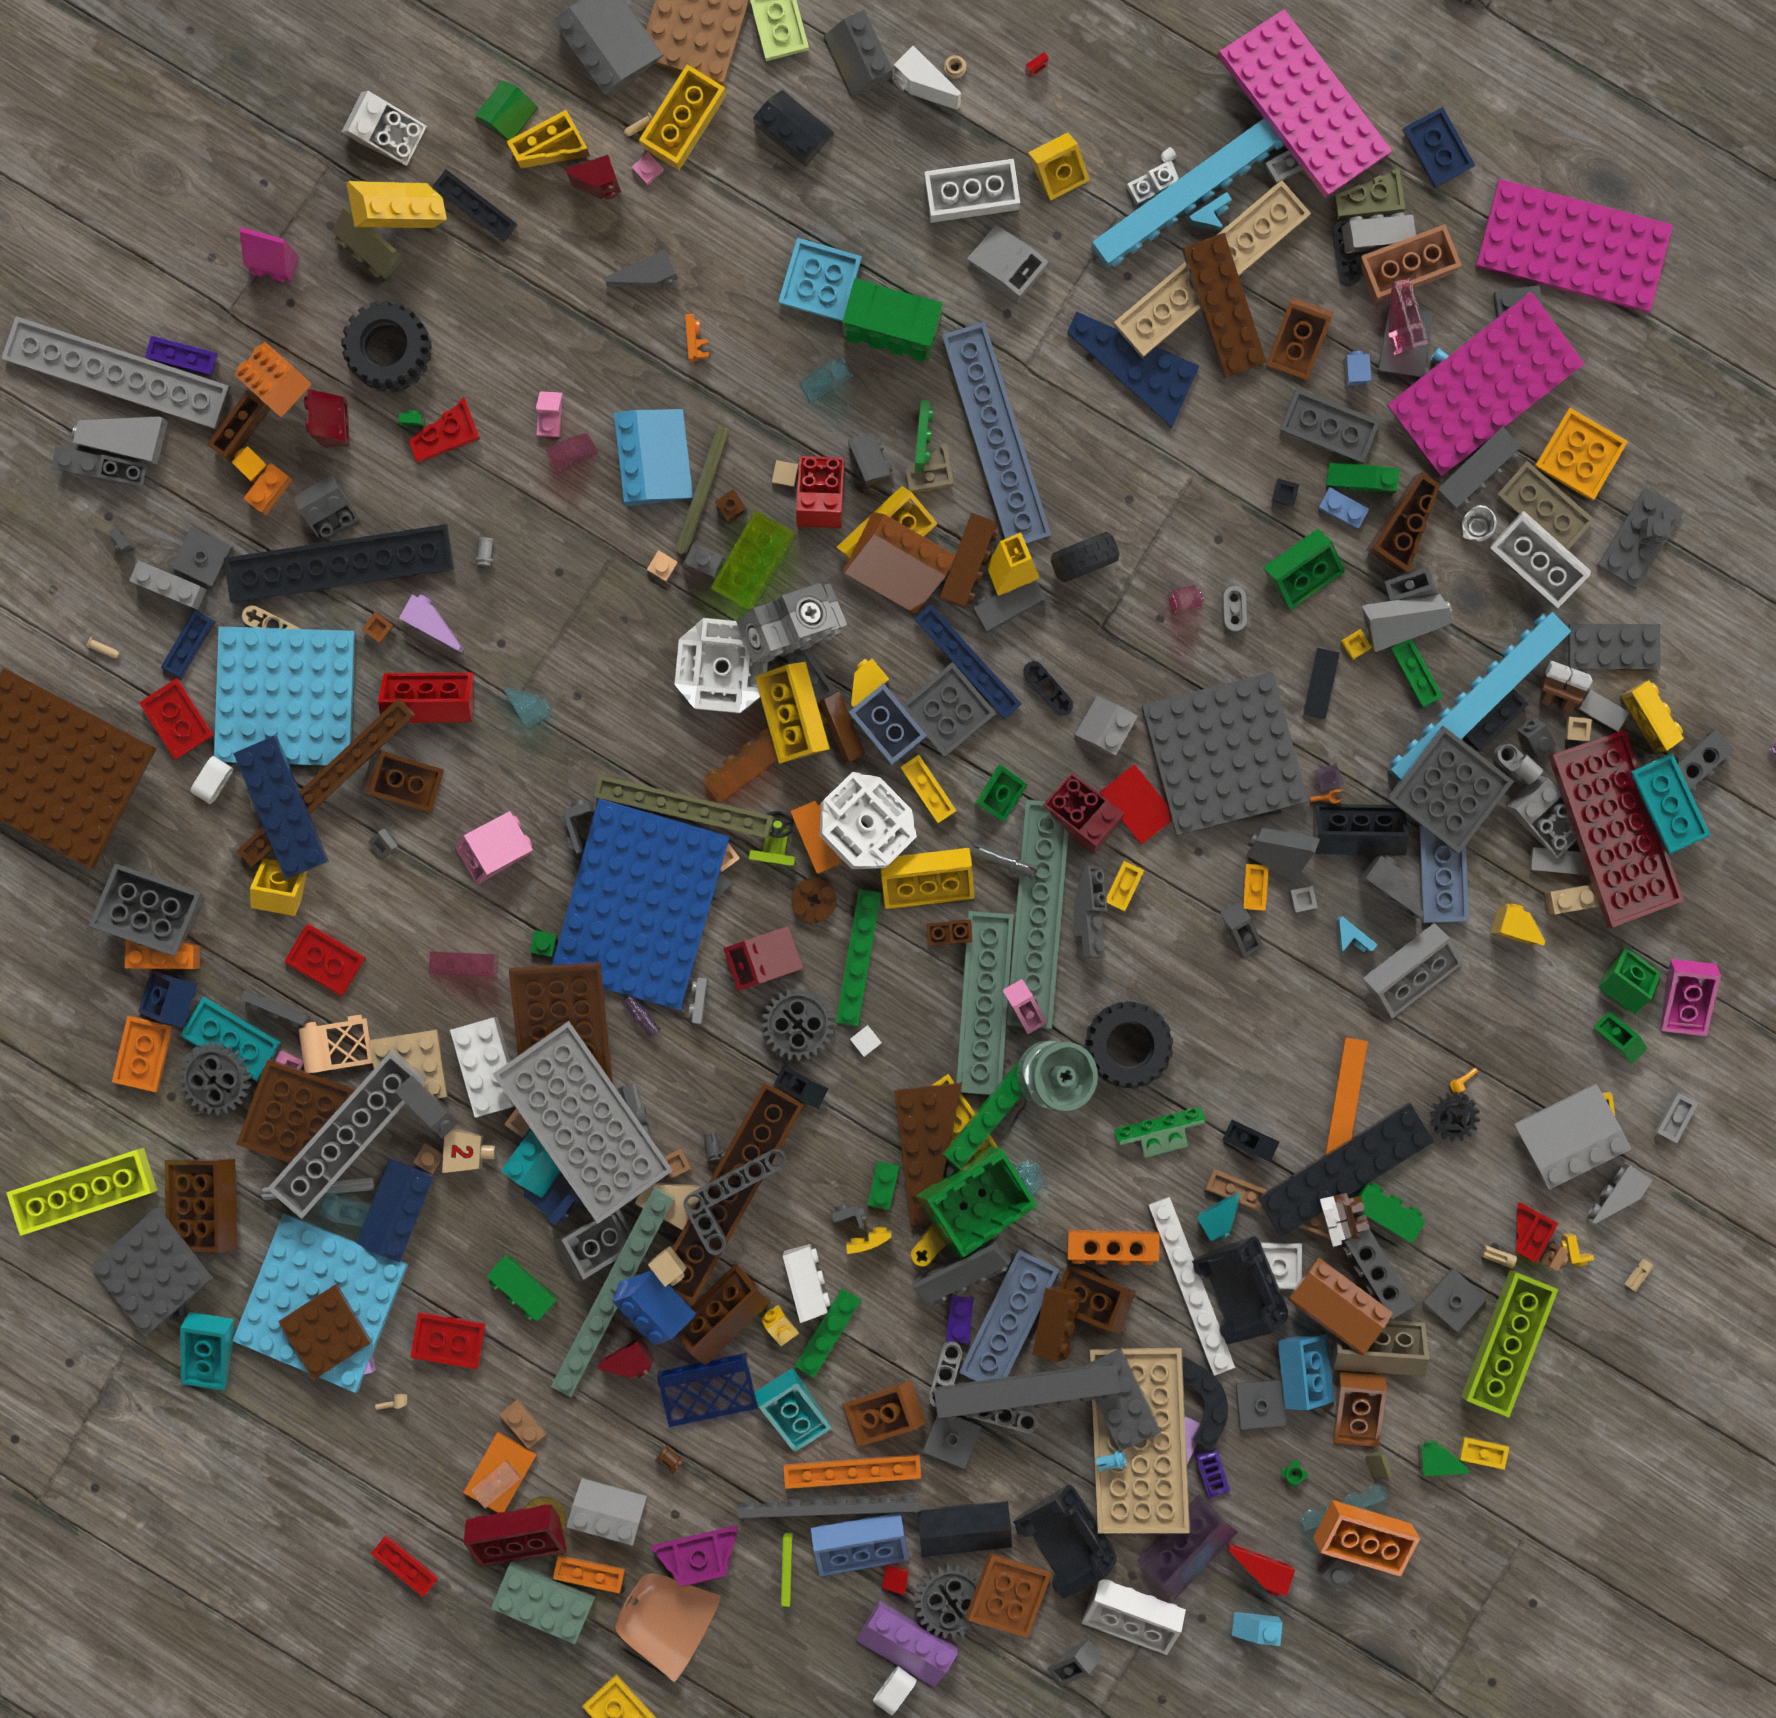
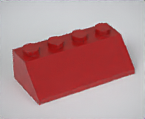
M383 673L378 698L379 713L381 715L398 698H401L415 714L408 723L472 722L474 710V673Z

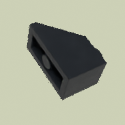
M783 1065L774 1083L776 1087L796 1099L818 1109L829 1089L786 1065Z
M1231 1120L1222 1139L1271 1162L1280 1141L1235 1120Z

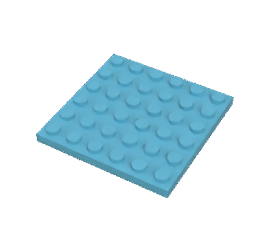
M219 627L214 757L222 762L237 763L233 753L272 736H277L288 764L327 766L352 742L355 631Z
M283 1213L232 1341L309 1373L278 1321L330 1287L338 1284L373 1343L319 1378L356 1393L360 1388L367 1363L372 1358L408 1264L402 1261L399 1263L377 1255L352 1240Z

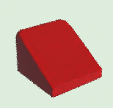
M886 1565L882 1588L904 1595L908 1569Z

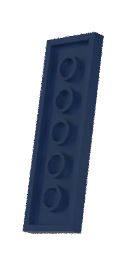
M272 736L233 753L285 879L329 862L277 736Z

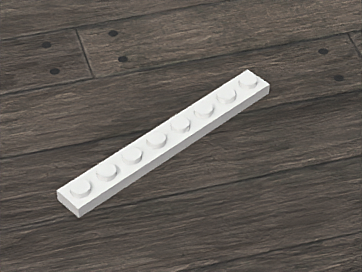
M1170 1197L1148 1204L1213 1375L1215 1376L1235 1368L1225 1340L1220 1334V1326L1203 1282L1194 1271L1192 1263L1194 1259Z

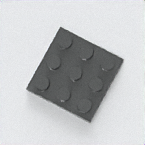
M953 662L902 704L944 758L996 715L995 711Z

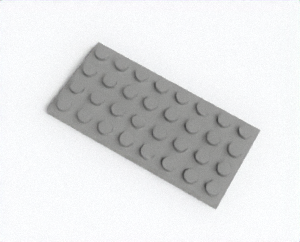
M569 1021L493 1073L597 1224L673 1171Z

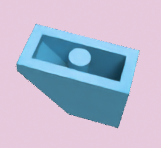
M1234 1612L1231 1635L1257 1644L1280 1646L1283 1623L1278 1616Z

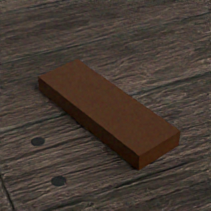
M840 691L819 700L844 762H850L865 754Z

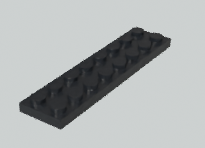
M1407 1103L1258 1196L1257 1200L1278 1235L1282 1238L1323 1212L1320 1199L1345 1193L1349 1196L1434 1141L1412 1104Z

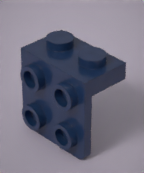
M562 1172L543 1198L527 1189L524 1192V1197L549 1216L548 1220L554 1225L559 1221L563 1223L571 1213L568 1211L571 1205L574 1203L577 1206L581 1201Z

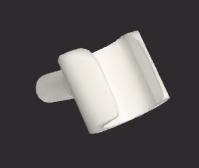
M1169 147L1161 154V160L1164 163L1169 162L1174 174L1179 179L1172 160L1177 156L1174 150Z

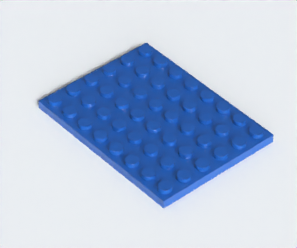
M598 799L552 965L601 962L605 989L681 1010L730 836Z

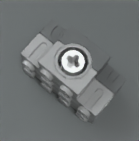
M821 583L784 594L771 603L753 608L736 620L752 662L755 663L761 660L762 664L774 660L778 655L785 657L794 653L796 649L800 648V651L812 647L814 643L819 642V644H823L832 640V637L841 634L840 630L847 626L839 603L836 601L837 598L831 584L822 586Z

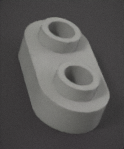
M1231 586L1223 594V622L1225 627L1232 632L1240 631L1247 623L1246 594L1239 586ZM1230 595H1236L1238 598L1237 602H1232ZM1231 617H1237L1239 620L1238 624H1232Z

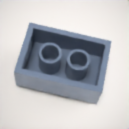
M884 683L849 711L852 719L891 766L927 738L924 731Z

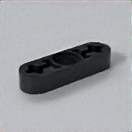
M1341 220L1334 226L1332 235L1340 282L1350 287L1359 281L1361 269L1358 252L1353 253L1350 259H1344L1341 256V249L1345 248L1344 243L1339 244V242L1343 241V234L1338 233L1341 226L1349 222L1348 220ZM1354 262V264L1350 266L1351 273L1355 274L1356 276H1354L1351 281L1349 277H1345V275L1348 272L1347 264Z
M1037 661L1028 662L1023 669L1025 679L1057 715H1068L1073 709V701L1041 663ZM1030 666L1032 668L1036 666L1039 668L1037 673L1041 678L1043 674L1047 677L1038 686L1034 683L1038 681L1036 676L1032 675L1030 677L1028 675L1030 671L1028 667ZM1046 682L1052 683L1055 687V691L1051 695H1046L1042 691V685ZM1058 691L1062 694L1058 698L1062 702L1068 701L1069 703L1067 711L1064 709L1058 710L1059 703L1056 699L1053 703L1049 700L1055 697Z

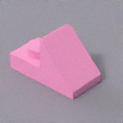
M539 393L536 411L538 412L537 437L560 438L563 393Z

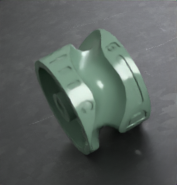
M1051 1040L1035 1043L1024 1052L1018 1064L1017 1082L1019 1089L1030 1103L1040 1108L1061 1111L1078 1109L1092 1097L1097 1086L1098 1073L1092 1055L1085 1048L1075 1043Z

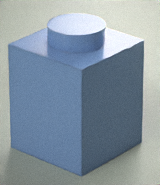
M1352 351L1344 358L1345 386L1368 385L1371 382L1370 354H1363V351Z

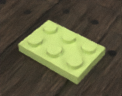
M750 0L766 61L809 50L797 0Z

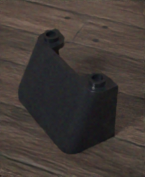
M1252 1236L1192 1260L1195 1273L1203 1279L1209 1277L1224 1312L1225 1318L1221 1322L1219 1331L1226 1345L1272 1334L1287 1321L1288 1309L1257 1237Z
M1071 1485L1059 1489L1013 1521L1020 1535L1024 1537L1033 1535L1056 1573L1053 1576L1052 1585L1062 1599L1105 1579L1117 1562L1116 1552L1104 1533H1098L1097 1522L1078 1492Z

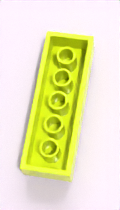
M141 1148L6 1193L19 1234L22 1236L158 1190L145 1149Z

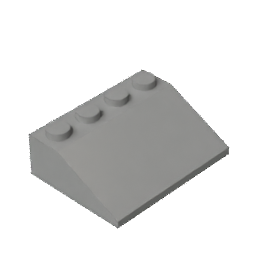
M1593 1084L1514 1123L1542 1183L1549 1190L1631 1150L1622 1128L1597 1084Z

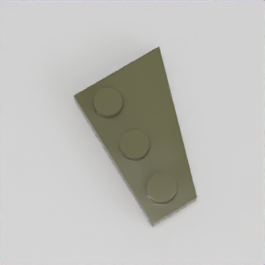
M1399 167L1384 176L1380 175L1373 178L1372 181L1366 184H1359L1335 195L1337 220L1358 216L1367 217L1380 214L1404 213L1405 203Z

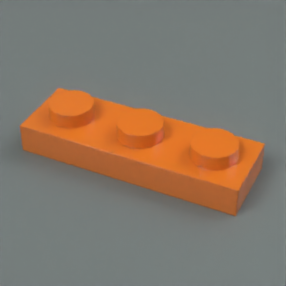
M558 1555L553 1579L620 1594L625 1569Z

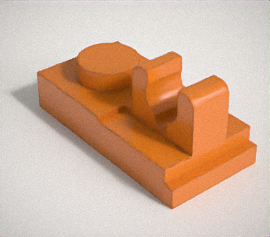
M685 314L688 358L690 364H693L698 359L709 358V352L698 350L702 346L709 344L707 339L697 340V334H701L700 320H696L694 314Z

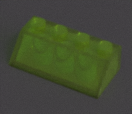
M755 510L710 589L747 612L756 608L796 540L795 532Z

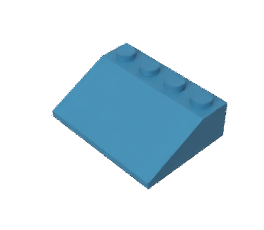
M683 409L615 412L614 419L625 505L634 506L693 499Z

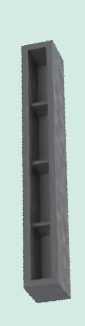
M1116 1362L940 1386L934 1389L938 1418H943L944 1421L955 1420L959 1415H966L967 1418L980 1416V1412L989 1411V1414H999L1003 1412L1002 1409L1011 1408L1012 1411L1025 1410V1406L1034 1405L1035 1408L1047 1407L1048 1403L1057 1402V1405L1071 1403L1072 1399L1079 1398L1081 1402L1094 1400L1093 1396L1100 1395L1103 1398L1116 1397V1393H1121Z

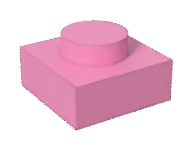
M649 152L632 166V170L647 186L664 171L663 167Z

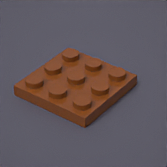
M989 1553L965 1618L971 1622L1028 1638L1052 1573L1042 1568Z

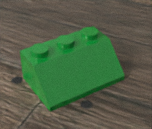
M1319 529L1313 531L1263 567L1270 583L1290 610L1345 572L1333 542Z

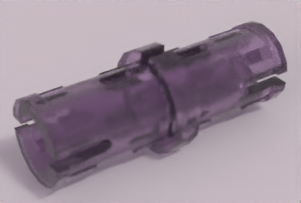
M633 995L621 1003L633 1016V1021L638 1023L650 1038L661 1030L649 1015L648 1009L645 1010Z

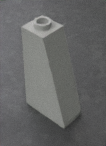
M162 417L78 420L77 426H74L72 430L73 443L80 447L157 465L168 421Z
M1440 594L1362 606L1366 637L1375 652L1450 625V614L1453 613L1450 603L1448 601L1445 602Z

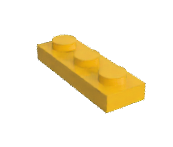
M920 755L900 767L937 823H940L956 812V809Z

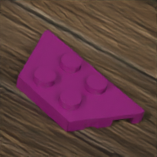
M735 1525L652 1545L651 1548L681 1587L726 1577L738 1526Z

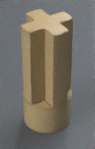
M1485 1246L1482 1253L1483 1258L1513 1269L1517 1260V1256L1489 1246Z
M1642 1258L1624 1284L1636 1292L1654 1266Z

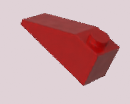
M1228 1542L1227 1548L1230 1553L1267 1589V1593L1279 1597L1280 1594L1287 1596L1295 1573L1292 1565Z

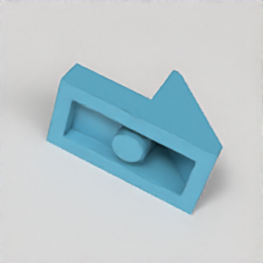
M1226 192L1189 216L1187 223L1189 226L1221 232L1223 226L1215 214L1220 216L1229 210L1228 206L1232 201L1231 197Z
M1339 916L1336 919L1340 952H1343L1352 940L1355 941L1353 945L1362 952H1365V950L1372 952L1378 945L1343 916Z

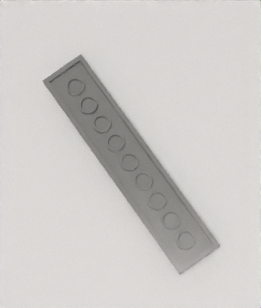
M17 316L14 319L1 358L4 361L217 430L231 388L228 385Z

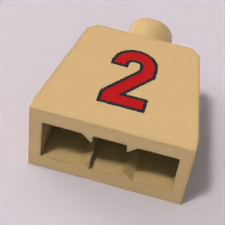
M453 1128L444 1136L442 1173L479 1169L482 1167L483 1159H495L496 1146L483 1145L484 1135Z

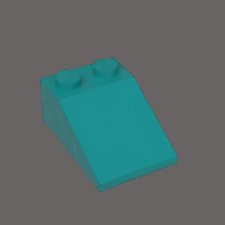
M189 1312L180 1327L181 1384L225 1391L233 1347L234 1319Z
M793 1368L754 1392L759 1408L794 1453L832 1429L826 1416Z

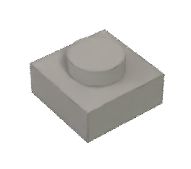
M1313 886L1290 890L1294 913L1318 908Z

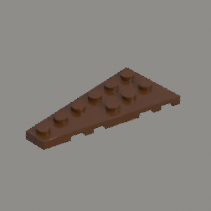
M962 1082L895 1090L911 1225L932 1223L916 1195L932 1184H937L943 1180L947 1159L942 1154L950 1145Z

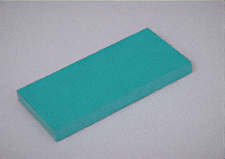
M1673 753L1629 772L1667 855L1711 836Z
M202 997L180 1034L181 1037L199 1048L203 1043H206L208 1046L212 1041L215 1042L216 1047L219 1043L223 1042L224 1049L232 1045V1053L239 1050L238 1058L246 1057L243 1065L250 1066L246 1073L252 1074L253 1077L251 1079L259 1082L267 1059H273L282 1042L206 997Z

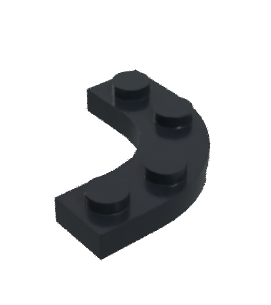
M1182 1357L1183 1383L1199 1393L1204 1407L1202 1419L1191 1440L1213 1451L1226 1425L1228 1417L1227 1397L1221 1383L1210 1371L1190 1359Z

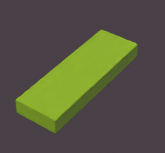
M785 1533L783 1535L781 1605L790 1607L793 1533Z

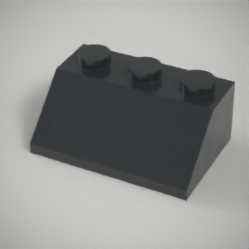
M783 90L768 99L753 117L754 126L805 167H807L834 134V131Z

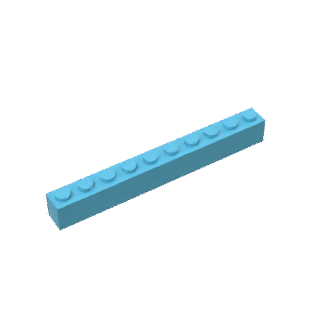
M1262 119L1092 241V250L1106 269L1111 265L1116 267L1124 261L1123 256L1129 252L1131 254L1137 252L1142 248V243L1147 239L1149 241L1154 240L1161 234L1160 230L1165 226L1168 228L1172 227L1179 221V216L1183 213L1188 215L1197 208V203L1201 200L1206 202L1215 195V190L1220 187L1224 189L1233 182V177L1238 174L1240 176L1246 174L1251 169L1250 165L1256 161L1258 163L1264 161L1270 155L1268 152L1274 148L1279 150L1284 146L1283 142L1267 121Z
M1553 612L1547 615L1544 613L1534 621L1536 626L1531 631L1526 629L1518 637L1520 642L1517 645L1513 646L1511 644L1502 653L1504 657L1499 662L1493 661L1486 668L1488 673L1483 678L1478 676L1470 684L1471 690L1466 694L1462 692L1454 699L1456 704L1451 709L1445 708L1437 716L1440 720L1435 725L1430 723L1422 731L1423 736L1418 741L1414 739L1406 746L1408 751L1402 757L1397 755L1389 763L1392 767L1388 772L1399 782L1441 726L1446 727L1458 738L1462 739L1571 630Z

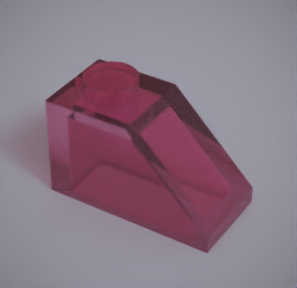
M588 433L564 439L546 449L550 460L559 474L598 453Z
M1196 585L1174 589L1167 596L1174 617L1198 610L1202 607V602H1204L1202 591L1200 589L1197 590Z

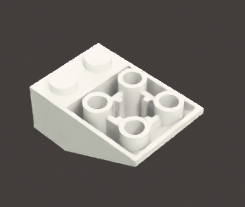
M370 91L361 92L342 133L360 144L407 166L427 126Z

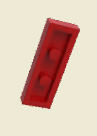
M387 1534L371 1552L372 1556L422 1597L425 1596L439 1578Z

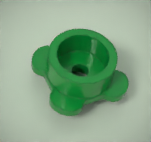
M1292 1460L1287 1468L1281 1469V1475L1286 1477L1290 1487H1297L1299 1483L1308 1477V1472L1301 1468L1298 1460Z

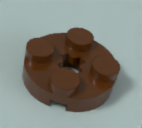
M810 878L803 880L795 887L791 903L794 912L799 918L809 923H818L826 920L833 914L837 898L834 889L828 882L819 878ZM814 894H817V899L821 900V902L811 907V902L807 901L808 897H813Z

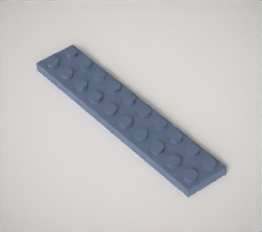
M985 322L943 334L942 340L1004 538H1009L1021 532L1025 543L1029 544L1051 537Z

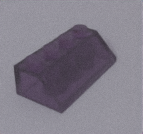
M1200 1494L1189 1504L1190 1532L1162 1533L1137 1560L1159 1586L1175 1599L1238 1533Z

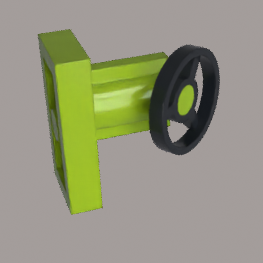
M771 811L766 815H780L788 820H773L769 839L764 838L763 851L750 850L749 859L795 866L796 857L785 855L787 838L793 830V819L783 811ZM789 824H791L790 829H786V828H785V827H787Z

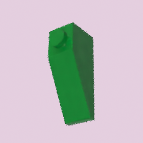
M1329 463L1326 486L1393 495L1397 492L1400 469L1375 465Z

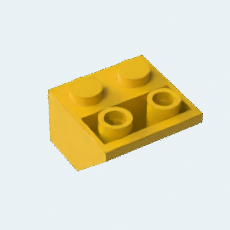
M1021 532L1000 541L987 564V569L998 596L1040 578Z

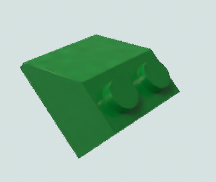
M1624 947L1603 974L1598 988L1620 1003L1625 1009L1636 1014L1652 999L1661 972L1627 947Z

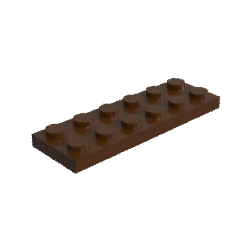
M1225 233L1181 248L1223 378L1267 363Z

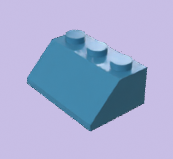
M1327 1334L1296 1336L1279 1340L1278 1353L1285 1409L1310 1410L1334 1402Z

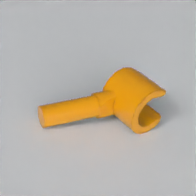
M1473 1068L1461 1078L1452 1080L1450 1082L1452 1092L1460 1093L1466 1090L1463 1083L1474 1076L1478 1070Z

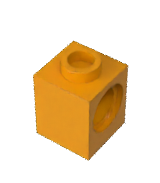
M248 446L245 449H240L234 455L235 459L232 461L254 484L268 467Z

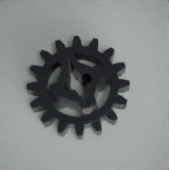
M1448 1092L1446 1093V1099L1439 1096L1440 1103L1432 1104L1435 1111H1431L1429 1114L1435 1119H1432L1430 1123L1432 1126H1436L1434 1131L1436 1134L1441 1133L1442 1139L1445 1140L1449 1136L1451 1142H1454L1455 1137L1463 1141V1135L1466 1134L1471 1137L1470 1130L1478 1129L1474 1122H1480V1118L1476 1116L1480 1111L1477 1107H1474L1476 1103L1473 1099L1468 1101V1095L1464 1094L1461 1098L1459 1092H1455L1454 1097H1452ZM1444 1109V1115L1442 1118H1440L1441 1113ZM1450 1111L1458 1116L1460 1122L1451 1117Z

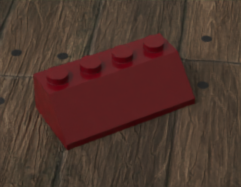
M552 1504L466 1519L463 1543L480 1567L566 1552L560 1516Z

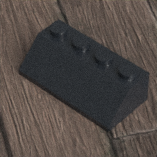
M1314 804L1313 837L1320 839L1315 854L1406 856L1410 836L1406 813L1396 805Z

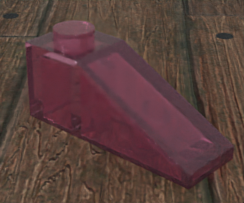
M1410 278L1394 282L1391 285L1388 334L1395 355L1429 344Z
M430 951L429 974L497 977L498 954Z

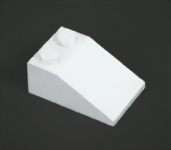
M914 46L894 64V83L900 90H906L911 95L956 110L960 107L961 92Z

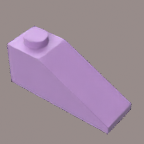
M421 594L419 597L412 595L399 619L462 653L464 648L437 609L430 604L432 600Z

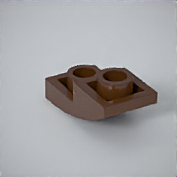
M971 919L926 923L928 946L973 942Z

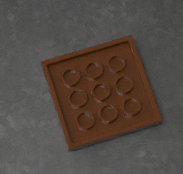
M268 1058L236 1145L291 1163L351 1096L355 1088Z

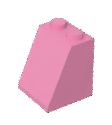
M510 811L467 833L454 846L476 885L526 857L533 850L531 848V840L527 835L523 834L520 829L519 820Z

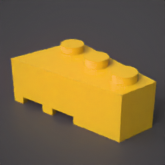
M567 110L507 141L521 169L590 156Z

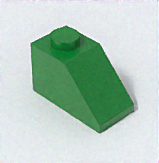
M1610 1012L1593 1026L1594 1030L1630 1064H1633L1648 1049L1640 1035Z
M1428 1440L1424 1441V1444L1418 1445L1419 1472L1423 1476L1469 1474V1469L1443 1445L1438 1444V1441Z

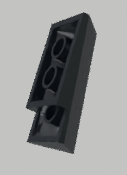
M1008 1501L941 1506L938 1509L918 1511L922 1557L1012 1548Z

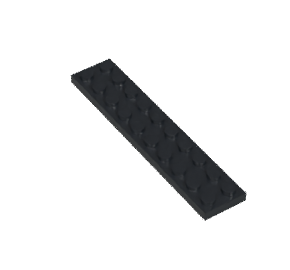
M447 524L224 558L230 603L454 570Z

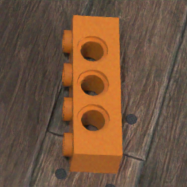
M1067 1230V1259L1072 1260L1074 1264H1085V1260H1094V1264H1108V1260L1117 1261V1264L1130 1265L1131 1261H1140V1265H1153V1261H1159L1160 1234L1147 1231ZM1087 1242L1096 1243V1250L1093 1253H1086L1084 1251V1246ZM1111 1242H1116L1119 1245L1118 1251L1114 1254L1107 1252V1246ZM1135 1242L1140 1243L1142 1247L1138 1254H1132L1129 1250L1131 1244Z

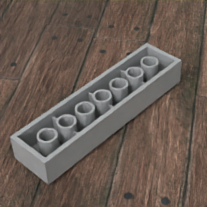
M392 1049L267 1189L302 1219L406 1103L395 1090L411 1075L421 1084L427 1078Z

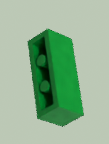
M1373 1182L1370 1186L1366 1184L1361 1187L1356 1197L1362 1198L1365 1211L1361 1213L1408 1242L1413 1243L1426 1222L1421 1217L1422 1212L1412 1206L1409 1209L1402 1206L1403 1200L1393 1194L1390 1197L1382 1193L1384 1189Z
M506 1254L487 1275L490 1279L488 1281L494 1289H501L507 1294L505 1298L514 1306L518 1304L523 1309L522 1313L531 1321L534 1319L538 1322L558 1299L509 1254Z

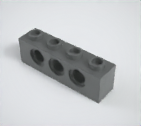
M1716 729L1709 731L1676 761L1691 794L1698 788L1696 784L1702 779L1705 781L1714 774L1713 769L1718 764L1720 766L1725 764L1731 758L1729 754L1735 750ZM1705 751L1709 752L1711 755V760L1709 763L1705 762L1703 759V753ZM1688 766L1694 769V776L1692 778L1686 774Z
M1370 1229L1358 1233L1360 1239H1353L1351 1237L1342 1240L1344 1243L1341 1246L1348 1258L1352 1256L1356 1264L1353 1267L1359 1277L1364 1276L1368 1284L1365 1287L1371 1297L1376 1296L1379 1303L1393 1312L1390 1317L1391 1320L1415 1306ZM1363 1248H1368L1370 1251L1369 1257L1364 1260L1360 1259V1251ZM1377 1267L1380 1268L1381 1276L1377 1279H1372V1270ZM1392 1287L1393 1295L1385 1299L1383 1297L1384 1289Z

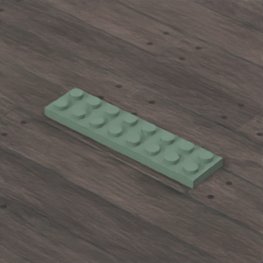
M968 911V919H971L973 942L966 943L956 1080V1083L962 1082L960 1092L991 1094L1002 1081L1008 1004L1003 990L1009 987L1014 914Z

